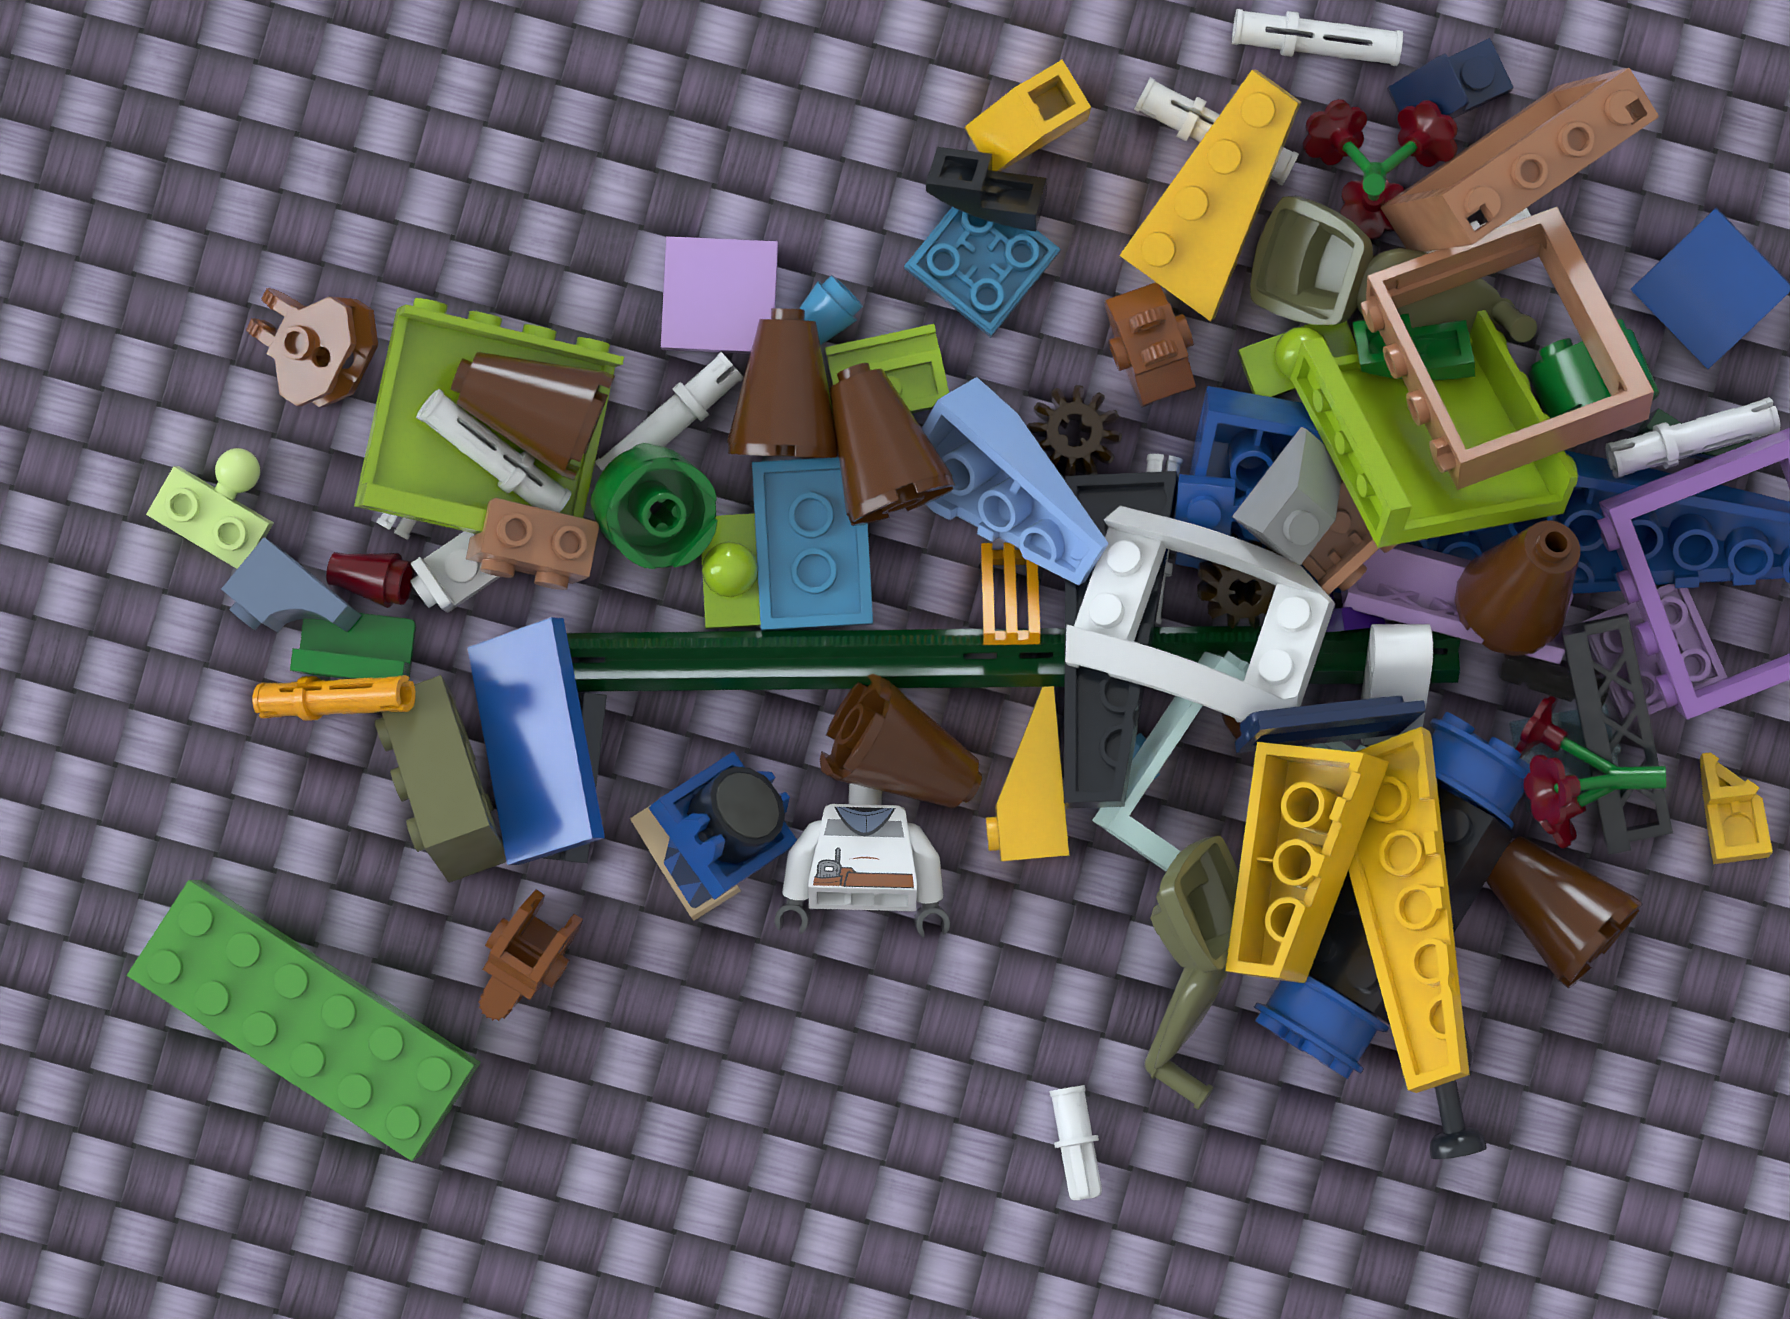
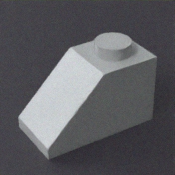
M1301 427L1232 516L1270 550L1298 565L1303 563L1336 520L1342 478L1325 445L1306 428Z

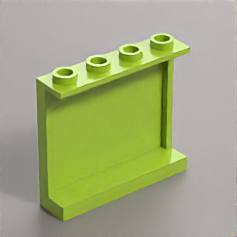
M414 298L413 306L405 304L396 309L354 507L478 534L483 531L487 506L490 500L499 498L528 506L531 505L515 492L506 493L500 489L497 478L466 454L462 453L456 446L425 422L417 419L416 416L425 401L433 392L440 389L444 392L445 396L457 404L460 393L450 390L462 358L472 362L477 352L605 371L614 375L615 367L623 365L624 357L609 353L610 344L603 341L578 337L576 345L555 340L556 331L549 328L524 324L522 332L501 327L502 318L495 315L469 311L468 319L446 314L448 305L444 303ZM600 385L598 391L607 394L608 397L586 454H583L581 462L573 459L570 461V464L580 467L574 481L561 476L536 458L533 463L564 489L571 491L570 499L560 511L562 514L579 518L584 516L611 387L606 388ZM474 417L477 421L484 424L490 431H492L500 439H502L509 446L515 449L518 453H522L524 451L516 444H514L513 442H511L510 440H508L507 438L493 430L491 427H489L488 425Z
M1486 310L1478 311L1469 335L1475 361L1476 377L1432 380L1466 450L1550 419L1546 413L1542 412L1533 396L1527 376L1519 371L1509 353L1504 335L1497 331ZM1323 337L1302 340L1290 379L1377 548L1564 514L1572 491L1578 481L1576 464L1573 458L1567 455L1565 451L1457 490L1449 472L1441 473L1435 465L1429 445L1432 438L1425 424L1418 426L1410 414L1406 400V394L1409 391L1403 379L1361 372L1358 354L1334 358Z

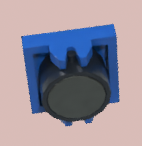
M734 751L665 794L649 807V810L714 900L787 852L797 841V838L784 822L790 796L787 792H777L772 785L776 778L772 772H756L751 768H745Z

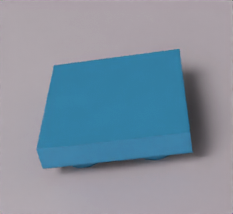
M952 207L905 264L904 269L991 338L1058 256L1061 249L1038 230L1030 231L993 223Z

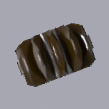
M1081 385L1074 386L1071 403L1066 402L1064 394L1059 388L1052 390L1051 399L1056 410L1054 411L1041 402H1037L1033 409L1036 415L1048 424L1038 422L1027 424V428L1033 436L1045 437V440L1038 443L1045 453L1049 451L1052 454L1049 459L1055 468L1059 461L1066 463L1064 480L1066 476H1075L1076 464L1081 463L1085 475H1096L1097 469L1092 456L1107 465H1110L1114 460L1112 452L1100 443L1119 444L1122 439L1120 432L1103 430V427L1114 423L1118 419L1117 411L1109 410L1098 415L1096 411L1101 407L1105 396L1098 392L1093 396L1089 405L1083 404L1084 388ZM1069 420L1079 421L1080 430L1089 433V440L1086 441L1084 438H1081L1079 447L1068 446V437L1059 434L1058 428L1062 426L1064 429H1067Z
M1231 534L1232 537L1240 539L1236 534ZM1249 539L1248 543H1251L1262 548L1261 541H1253ZM1268 547L1263 548V549H1266V550L1271 551V552H1273V553H1276V552L1270 550ZM1200 561L1197 572L1198 577L1203 581L1197 585V594L1201 601H1209L1207 608L1208 614L1212 619L1227 613V625L1233 630L1239 624L1241 618H1248L1249 624L1256 630L1260 625L1259 615L1261 613L1267 614L1276 585L1215 562Z

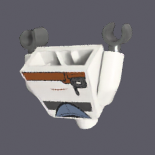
M849 783L848 804H829L825 806L822 820L809 823L789 850L782 891L783 895L787 897V902L780 907L775 915V925L778 930L781 931L783 928L784 912L788 910H794L800 914L802 925L799 934H802L811 921L809 909L916 911L917 901L922 903V906L914 916V924L918 933L924 937L922 923L929 914L940 915L942 918V933L945 935L948 932L950 921L948 915L939 906L938 902L943 899L940 857L921 827L907 822L904 807L882 805V791ZM808 898H809V908H808L807 905H805V904L803 903L804 900H806V899H808Z

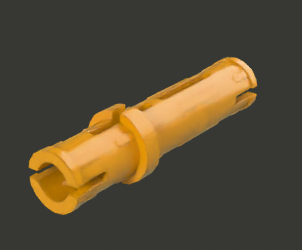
M406 675L330 681L321 680L317 676H302L297 682L259 683L254 689L252 703L255 713H260L259 717L263 719L298 716L303 721H313L329 714L377 713L385 711L409 712L414 706L416 691L413 681H409L410 677Z

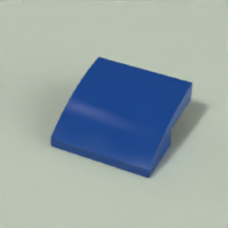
M1716 207L1630 290L1709 369L1790 292V283Z

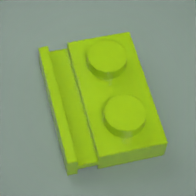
M934 324L825 347L833 385L839 382L837 373L857 364L869 363L871 370L883 369L912 414L933 409L937 400L949 393Z

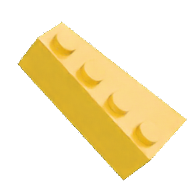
M1251 70L1119 256L1211 322L1217 315L1224 293L1235 270L1252 223L1260 208L1301 101L1258 70Z
M1257 742L1225 971L1252 977L1297 983L1306 982L1389 761L1361 752Z

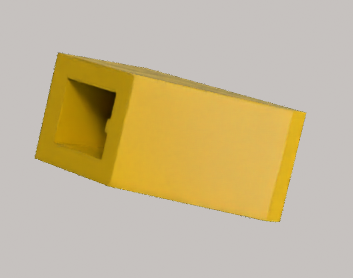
M1062 59L1014 87L967 124L964 129L978 152L992 154V171L1001 172L1089 119L1091 106Z

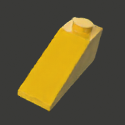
M1054 686L1042 687L995 805L996 817L986 818L988 851L999 850L1000 862L1069 855Z

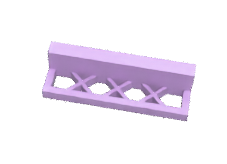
M1401 543L1387 553H1384L1381 549L1377 550L1363 563L1367 567L1363 576L1349 589L1341 590L1344 608L1352 607L1355 611L1405 624H1430L1431 630L1481 644L1484 641L1471 627L1468 631L1460 622L1455 605L1457 581L1471 560ZM1571 592L1568 610L1573 599V592ZM1561 630L1542 649L1534 654H1526V656L1560 664L1565 652Z

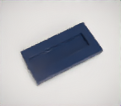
M1390 696L1257 711L1249 714L1240 723L1241 736L1235 741L1236 753L1256 751L1257 742L1303 746L1399 735L1426 712L1424 700L1404 702L1403 696Z

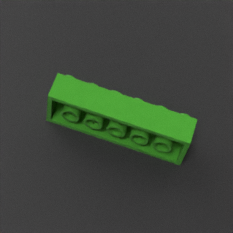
M188 880L126 975L410 1161H414L422 1155L481 1063L202 880Z

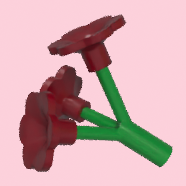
M1337 99L1330 102L1325 111L1313 113L1306 122L1305 128L1308 135L1303 141V150L1309 157L1320 158L1326 165H1334L1340 162L1343 157L1349 156L1363 171L1364 177L1362 181H1351L1343 187L1341 198L1344 205L1340 210V214L1359 227L1370 240L1379 239L1385 231H1395L1380 207L1405 189L1399 184L1388 182L1386 176L1390 171L1409 156L1415 157L1425 167H1432L1439 161H1450L1457 154L1458 147L1454 141V137L1458 132L1457 124L1452 117L1441 114L1440 109L1434 102L1424 100L1416 107L1406 106L1399 112L1397 118L1401 130L1398 134V142L1401 148L1382 163L1370 162L1359 150L1364 142L1362 130L1367 123V115L1361 108L1350 107L1345 100Z
M1551 695L1541 701L1520 735V741L1515 748L1522 754L1520 758L1524 755L1527 756L1534 746L1542 743L1556 752L1563 749L1607 774L1578 779L1575 775L1565 776L1564 765L1558 758H1547L1543 754L1532 757L1530 773L1524 778V791L1531 800L1532 815L1540 822L1543 829L1553 836L1559 847L1566 848L1577 838L1575 827L1570 819L1585 812L1587 804L1614 790L1666 789V766L1617 767L1568 739L1569 733L1552 723V713L1558 699Z

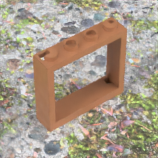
M1630 68L1558 85L1380 208L1406 249L1426 252L1473 245L1657 119L1659 115ZM1481 210L1488 222L1474 231L1467 218Z
M1558 207L1499 227L1473 245L1439 249L1367 276L1366 301L1361 303V310L1366 325L1371 332H1380L1386 344L1383 348L1387 367L1394 379L1402 377L1409 391L1406 394V400L1410 414L1418 426L1425 424L1432 438L1429 445L1435 465L1441 473L1449 472L1457 490L1649 419L1654 391ZM1539 257L1611 397L1466 450L1397 308Z

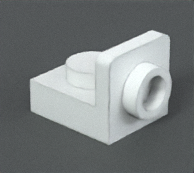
M462 532L426 558L422 559L419 557L411 563L418 575L410 580V582L428 608L438 603L442 610L449 613L500 578L499 576L481 572V563L466 560L469 539L475 534Z

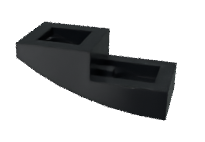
M937 147L926 180V192L940 201L975 217L1013 228L1036 231L1047 196V178L992 171V154Z

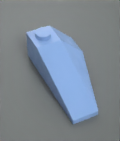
M978 377L939 398L922 426V430L953 475L952 478L955 486H953L951 492L926 505L934 513L948 520L957 516L978 527L977 534L992 542L1000 538L1020 548L1025 559L1077 585L1085 582L1109 543L1018 413Z

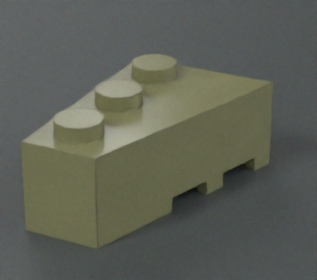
M439 675L414 684L416 698L414 706L409 712H382L383 717L375 720V726L385 751L394 750L399 767L391 769L390 773L400 800L403 802L409 799L414 813L413 818L406 820L413 845L417 852L427 851L450 883L506 862L503 842L497 833L491 811L494 808L489 794L484 793L474 762L476 758L456 701L445 680Z

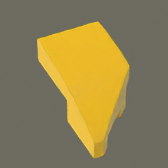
M1711 752L1702 753L1700 756L1701 781L1713 864L1769 858L1773 850L1763 798L1756 794L1760 787L1749 779L1744 781L1720 764L1718 762L1719 758Z

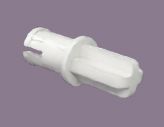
M1085 1085L1049 1091L1050 1097H1052L1059 1142H1054L1055 1148L1061 1147L1069 1197L1072 1200L1095 1198L1102 1193L1094 1148V1141H1099L1098 1135L1092 1136L1084 1092L1086 1091Z

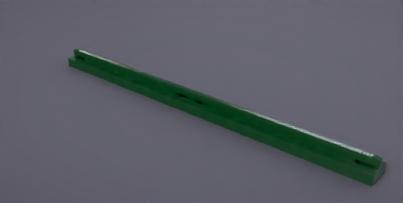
M1230 626L1155 627L1152 648L1197 663L1204 652L1224 658L1229 651L1240 660L1250 664L1262 626H1258L1256 630L1251 626H1236L1233 630ZM1006 628L995 629V631H1006ZM1018 628V630H1028V628ZM1040 628V644L983 645V629L567 633L571 659L572 657H605V662L572 663L578 692L852 689L858 682L868 687L872 683L868 675L872 673L886 678L897 688L1065 687V628ZM1371 628L1325 632L1308 684H1363ZM1432 631L1433 648H1443L1444 654H1433L1430 683H1458L1460 675L1458 652L1460 638ZM1053 652V658H1020V653ZM963 653H997V658L963 659Z

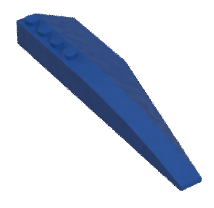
M1207 386L1189 475L1235 479V497L1242 498V495L1246 496L1247 489L1258 484L1301 427L1306 428L1322 443L1323 441L1302 402ZM1564 450L1567 455L1573 458L1578 472L1577 485L1572 491L1564 514L1412 541L1406 544L1472 561L1478 555L1538 522L1556 521L1567 526L1576 535L1580 544V558L1572 588L1573 594L1621 591L1616 573L1624 570L1617 550L1608 552L1600 536L1601 530L1597 520L1605 517L1599 502L1672 473L1646 468L1620 478H1615L1613 476V469L1610 470L1607 459ZM1717 485L1631 519L1655 585L1674 584L1675 589L1699 587V583L1732 581L1733 586L1755 585L1756 580L1785 578V581L1790 583L1789 501L1725 485ZM1232 522L1231 534L1234 533L1240 540L1249 542V539L1242 535V528L1238 523ZM1177 551L1175 555V564L1198 568L1200 561H1208ZM1301 564V566L1303 567V569H1304V570L1315 580V582L1318 584V581L1315 579V577ZM1337 587L1333 592L1341 593V589Z

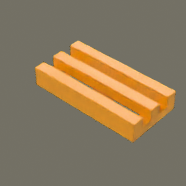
M981 543L983 645L1040 644L1038 565L1025 559L1020 549H1015V546L1010 543H1003V550H993L992 543ZM993 565H1004L1006 631H995ZM1015 565H1026L1028 630H1018Z

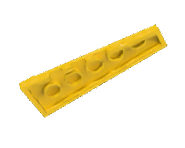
M1418 727L1356 751L1389 761L1348 870L1407 1089L1415 1093L1470 1075L1433 745L1430 731L1423 727Z

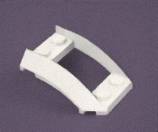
M1119 506L1104 519L1109 527L1105 536L1109 544L1095 565L1075 625H1067L1065 657L1067 665L1079 668L1080 665L1108 673L1110 677L1140 684L1187 699L1231 716L1240 723L1249 714L1257 711L1301 706L1335 605L1334 601L1301 565L1276 553L1211 529ZM1166 549L1215 562L1276 585L1244 681L1183 657L1134 642Z

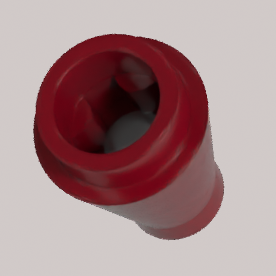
M334 552L328 562L326 581L328 585L341 587L381 606L390 608L393 604L404 605L408 600L412 589L410 580L414 578V568L411 565L412 562L402 560L399 553L344 554Z

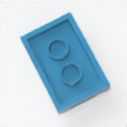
M839 457L752 462L761 631L873 625L868 524L852 526L849 517L846 515Z

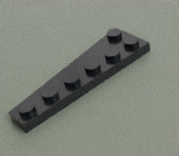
M1176 471L1065 477V482L1104 537L1109 528L1104 519L1119 506L1174 518L1179 479ZM1166 549L1134 640L1136 643L1152 647L1168 549ZM1094 568L1086 581L1080 585L1065 579V657L1067 625H1075ZM1065 662L1064 804L1067 809L1124 807L1145 686L1110 677L1106 672L1079 665V668L1072 667Z

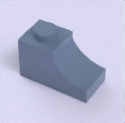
M263 537L221 588L222 591L236 601L229 610L255 631L261 623L278 633L289 622L299 619H320L333 623L348 632L361 617L359 612L284 550Z

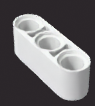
M1430 624L1371 625L1361 700L1403 696L1404 702L1424 700L1426 708L1433 663V639ZM1425 713L1400 734L1423 727ZM1397 735L1361 739L1362 745H1374Z

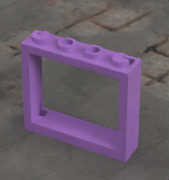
M1790 428L1599 502L1605 517L1597 520L1601 530L1600 536L1608 552L1617 550L1624 570L1616 573L1619 587L1628 605L1634 602L1637 603L1643 619L1642 623L1635 625L1638 638L1648 657L1656 654L1663 673L1655 677L1656 686L1663 696L1666 707L1675 706L1676 710L1687 720L1790 680V654L1694 690L1631 519L1776 462H1780L1790 490Z

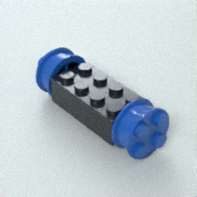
M1445 712L1441 720L1432 718L1429 725L1434 729L1431 738L1453 932H1455L1514 836L1507 830H1511L1515 825L1509 816L1525 792L1524 778L1530 773V764L1520 759L1522 754L1510 745L1495 737H1491L1490 741L1487 742L1473 733L1475 728L1449 712ZM1349 871L1345 877L1306 982L1297 983L1280 980L1267 1003H1256L1254 1006L1255 1009L1260 1011L1255 1020L1257 1023L1300 1051H1304L1319 1060L1320 1063L1346 1079L1350 1077L1353 1070L1360 1074L1363 1072L1364 1068L1359 1064L1360 1058L1377 1031L1387 1033L1389 1027L1383 1022L1390 1025Z

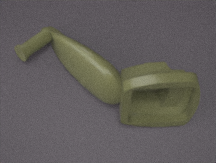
M1296 195L1282 197L1275 206L1258 242L1252 268L1250 296L1256 305L1294 321L1312 325L1341 324L1346 322L1357 308L1362 314L1361 303L1366 301L1368 275L1428 253L1419 250L1397 248L1374 256L1370 238L1352 221L1337 211L1313 200ZM1482 278L1397 308L1399 315L1409 314L1412 328L1466 320L1470 333L1477 312L1486 310L1491 321L1503 326L1509 331L1510 336L1515 341L1527 342L1534 337L1537 331L1536 321L1531 316L1521 313L1515 308L1511 300L1501 298L1497 290Z
M1221 836L1198 840L1188 845L1176 856L1161 881L1160 890L1156 895L1159 904L1153 908L1150 917L1156 933L1160 936L1174 959L1184 969L1146 1057L1144 1066L1146 1071L1151 1074L1152 1079L1157 1078L1188 1099L1197 1110L1204 1105L1214 1087L1210 1084L1205 1085L1170 1061V1059L1200 1025L1229 973L1225 970L1239 872Z

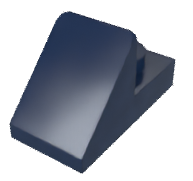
M1488 38L1450 57L1446 53L1436 57L1390 85L1387 90L1398 113L1406 106L1416 107L1420 102L1429 100L1438 106L1441 114L1448 115L1454 119L1511 92L1514 87L1491 39Z

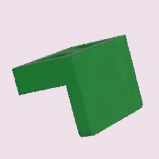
M360 613L361 617L346 632L328 621L303 619L300 648H292L290 671L341 679L386 678L400 675L410 677L416 622L407 618Z

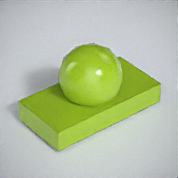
M1347 321L1335 325L1307 324L1295 327L1285 333L1239 349L1237 353L1252 393L1274 398L1296 390L1290 378L1302 340L1323 337L1334 358L1358 354L1357 346Z
M755 513L717 515L716 519L718 521L715 535L702 553L705 628L761 626Z

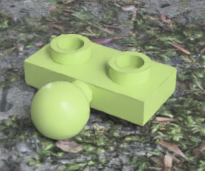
M234 448L224 452L217 460L215 466V475L218 481L216 487L211 486L180 466H173L146 515L238 569L263 537L266 538L274 522L235 500L238 493L250 490L257 483L260 476V465L257 458L251 452L241 448Z

